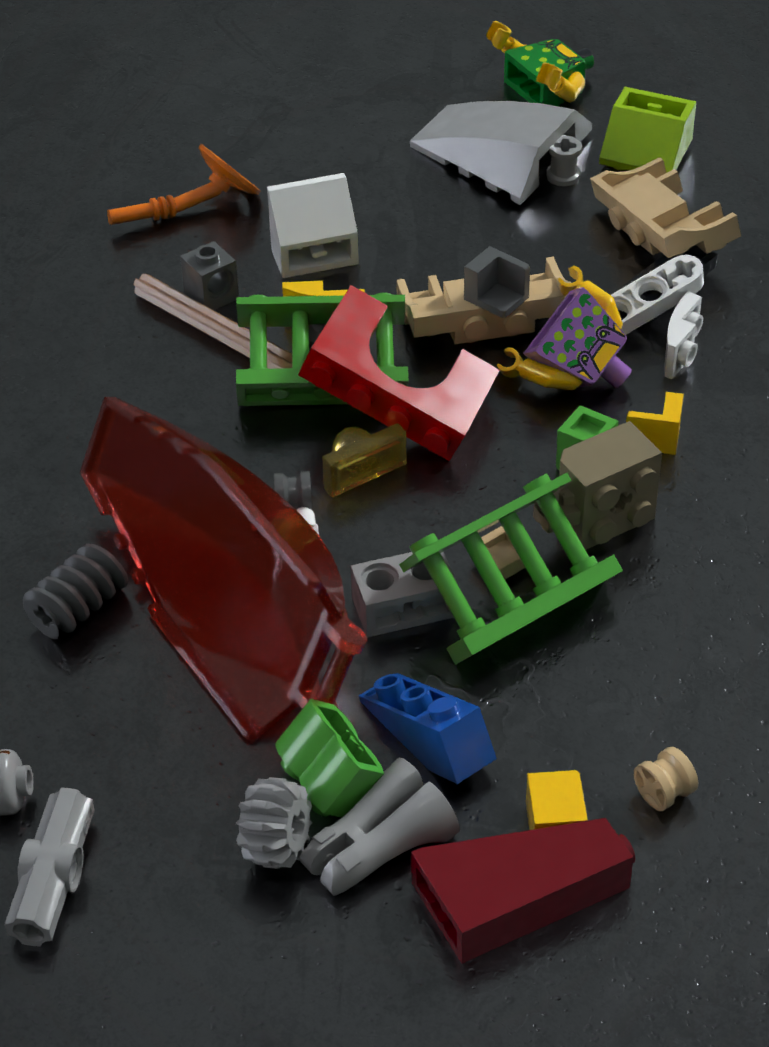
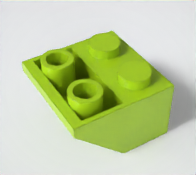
M624 87L611 112L599 157V164L610 166L617 170H633L660 157L664 161L666 173L674 169L676 170L693 139L696 101Z

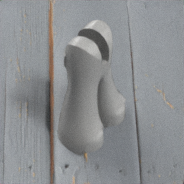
M399 757L384 771V775L348 813L333 825L325 827L312 837L310 843L301 853L299 861L311 874L321 875L320 881L322 885L333 896H336L362 881L386 862L416 846L449 841L460 832V827L454 810L442 792L430 781L423 785L418 770L410 762Z

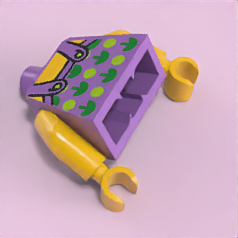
M572 266L569 268V274L576 281L566 283L562 278H558L560 292L566 297L523 353L528 358L523 361L517 350L509 347L504 352L507 356L516 358L515 363L510 367H503L501 364H497V367L506 377L513 378L520 375L521 378L546 388L574 390L579 386H592L600 376L614 388H618L628 378L632 369L616 357V354L625 344L627 337L622 331L623 323L615 299L591 281L583 282L580 268Z

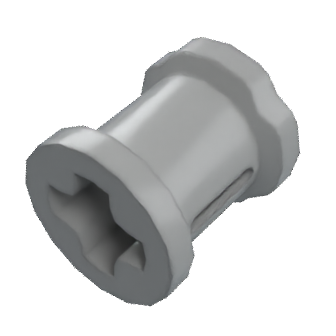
M564 135L548 150L552 158L546 176L550 183L557 186H571L580 179L577 156L582 152V143L572 136Z

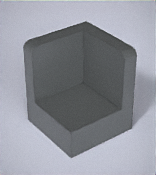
M489 246L464 266V300L501 318H506L529 298L530 266L515 257Z

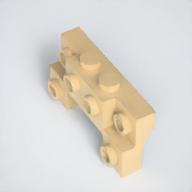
M660 157L633 170L625 172L606 170L590 178L595 198L609 208L608 214L614 227L617 230L622 229L629 235L636 246L641 245L652 255L662 252L666 257L671 258L685 253L694 245H697L708 254L711 251L722 249L727 243L741 237L737 215L732 212L723 216L721 204L717 201L689 215L686 201L677 195L683 191L679 173L675 169L666 173L664 161Z
M547 257L545 273L530 275L529 298L506 318H501L464 300V279L444 281L443 292L436 275L428 276V290L409 293L405 279L396 280L397 295H405L404 322L405 325L410 324L414 338L450 332L454 344L535 332V319L550 318L566 297L560 292L558 278H562L566 283H571V281L565 280L554 257Z

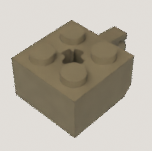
M631 421L563 449L560 459L559 476L568 473L572 481L553 494L585 550L595 545L606 543L617 535L635 527H641L650 520L655 519L662 452ZM536 502L533 511L534 519L541 524L548 534L552 533V528Z

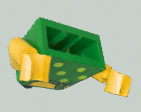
M493 21L486 37L492 41L496 49L505 53L504 82L529 103L559 106L564 102L571 103L575 101L578 95L583 92L585 87V70L591 69L594 66V58L589 49L583 48L574 52L559 39L523 45L515 38L509 37L512 32L509 27L498 21Z

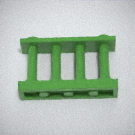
M390 293L370 295L388 306L376 328L377 366L394 381L408 386V366H394L393 325H404L405 295H392ZM252 295L249 297H236L238 327H250V368L236 369L238 406L348 404L298 375L309 353V325H326L343 296L267 297L264 295ZM292 326V368L268 369L267 327Z
M546 473L523 486L526 494L439 540L432 533L409 546L413 554L399 564L402 571L406 572L424 563L460 627L456 631L460 640L446 648L455 665L623 571L614 554L599 563L594 555L589 557L553 493L572 481L568 473L553 480ZM536 502L573 567L569 568L573 577L561 583L557 575L552 577L516 514ZM498 522L502 525L536 585L532 589L536 598L525 604L520 596L514 597L479 535L481 531ZM461 542L498 605L495 612L499 618L487 625L482 617L476 618L440 554Z

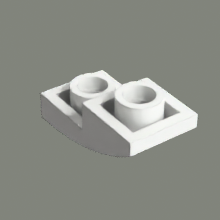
M689 291L678 302L668 325L664 374L665 377L673 379L684 366L688 367L691 365L698 349V345L694 343V340L703 324V315H700L702 297Z

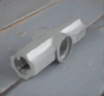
M60 788L58 792L49 795L35 838L27 839L21 849L18 863L19 884L4 925L7 935L18 939L24 945L41 947L42 943L52 941L67 893L75 892L79 885L83 868L82 847L95 809L93 799L84 796L77 789Z

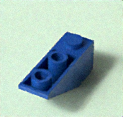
M399 673L379 678L374 683V687L359 695L360 702L429 771L458 784L497 759L480 707Z

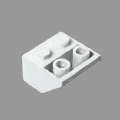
M344 173L267 187L271 249L282 278L359 264L358 232L347 179Z

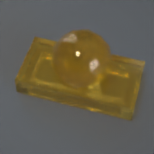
M398 423L372 435L359 427L343 429L335 437L332 452L322 456L324 489L331 497H335L406 465V431Z

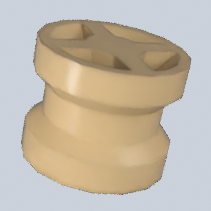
M668 747L661 751L656 761H644L634 768V780L640 794L657 811H664L674 804L675 797H687L698 789V777L692 763L681 750L675 747Z

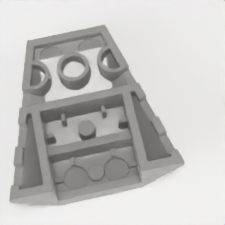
M477 101L451 104L440 111L410 140V147L443 165L449 163L457 165L459 173L468 178L476 175L484 179L485 187L496 193L503 189L511 194L512 201L521 205L539 186L540 158L561 136H572L581 142L592 130V123L574 109L541 103Z

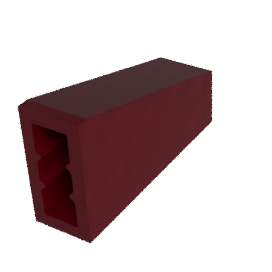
M601 818L419 848L411 852L412 885L463 964L629 889L632 867L635 863V853L627 837L623 834L618 835L608 820Z

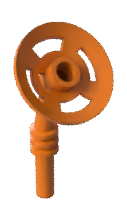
M200 144L198 147L200 153L213 172L208 178L211 181L210 183L174 198L172 195H167L166 198L160 196L157 200L156 198H150L148 203L107 210V217L110 225L147 218L158 221L161 217L164 220L168 218V215L170 218H174L176 213L217 197L222 191L227 193L230 187L255 195H259L261 191L211 150Z

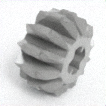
M269 777V779L258 778L254 785L248 786L245 791V802H240L239 804L240 818L236 822L239 826V834L236 841L237 845L242 847L243 859L263 865V867L280 869V867L291 868L294 862L299 860L304 850V844L310 841L308 832L310 825L313 823L310 821L309 815L312 804L311 801L307 800L308 794L304 786L286 781L284 778Z

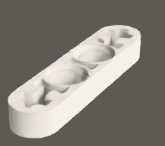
M691 255L677 256L611 294L615 299L618 310L627 313V316L622 320L623 333L627 335L676 306L687 291L696 294L701 290L704 285L703 264L701 261ZM649 290H656L662 293L654 301H645L640 298L644 292Z

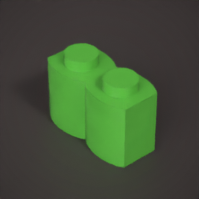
M310 699L275 743L277 752L282 759L280 762L282 768L291 777L299 780L301 786L306 788L307 800L311 801L312 804L311 809L321 816L343 817L384 775L380 762L358 738V734L351 722L335 705Z

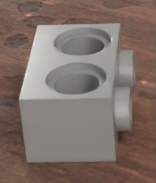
M412 552L350 565L352 599L367 637L454 618L424 563L406 572L402 571L399 564L411 556ZM444 552L440 553L447 567L449 568L451 574L453 575V572L449 566V563L446 559Z

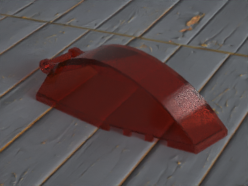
M104 397L80 474L100 514L112 516L120 534L113 536V540L118 549L129 550L137 568H132L130 571L135 584L145 583L155 602L147 608L152 619L247 740H257L297 706L300 705L303 709L310 699L330 703L338 708L335 700L354 656L362 653L367 642V636L360 627L355 626L347 617L348 613L345 608L342 578L333 556L318 533L275 490L214 446L182 428L116 397ZM333 642L336 649L319 685L318 676Z

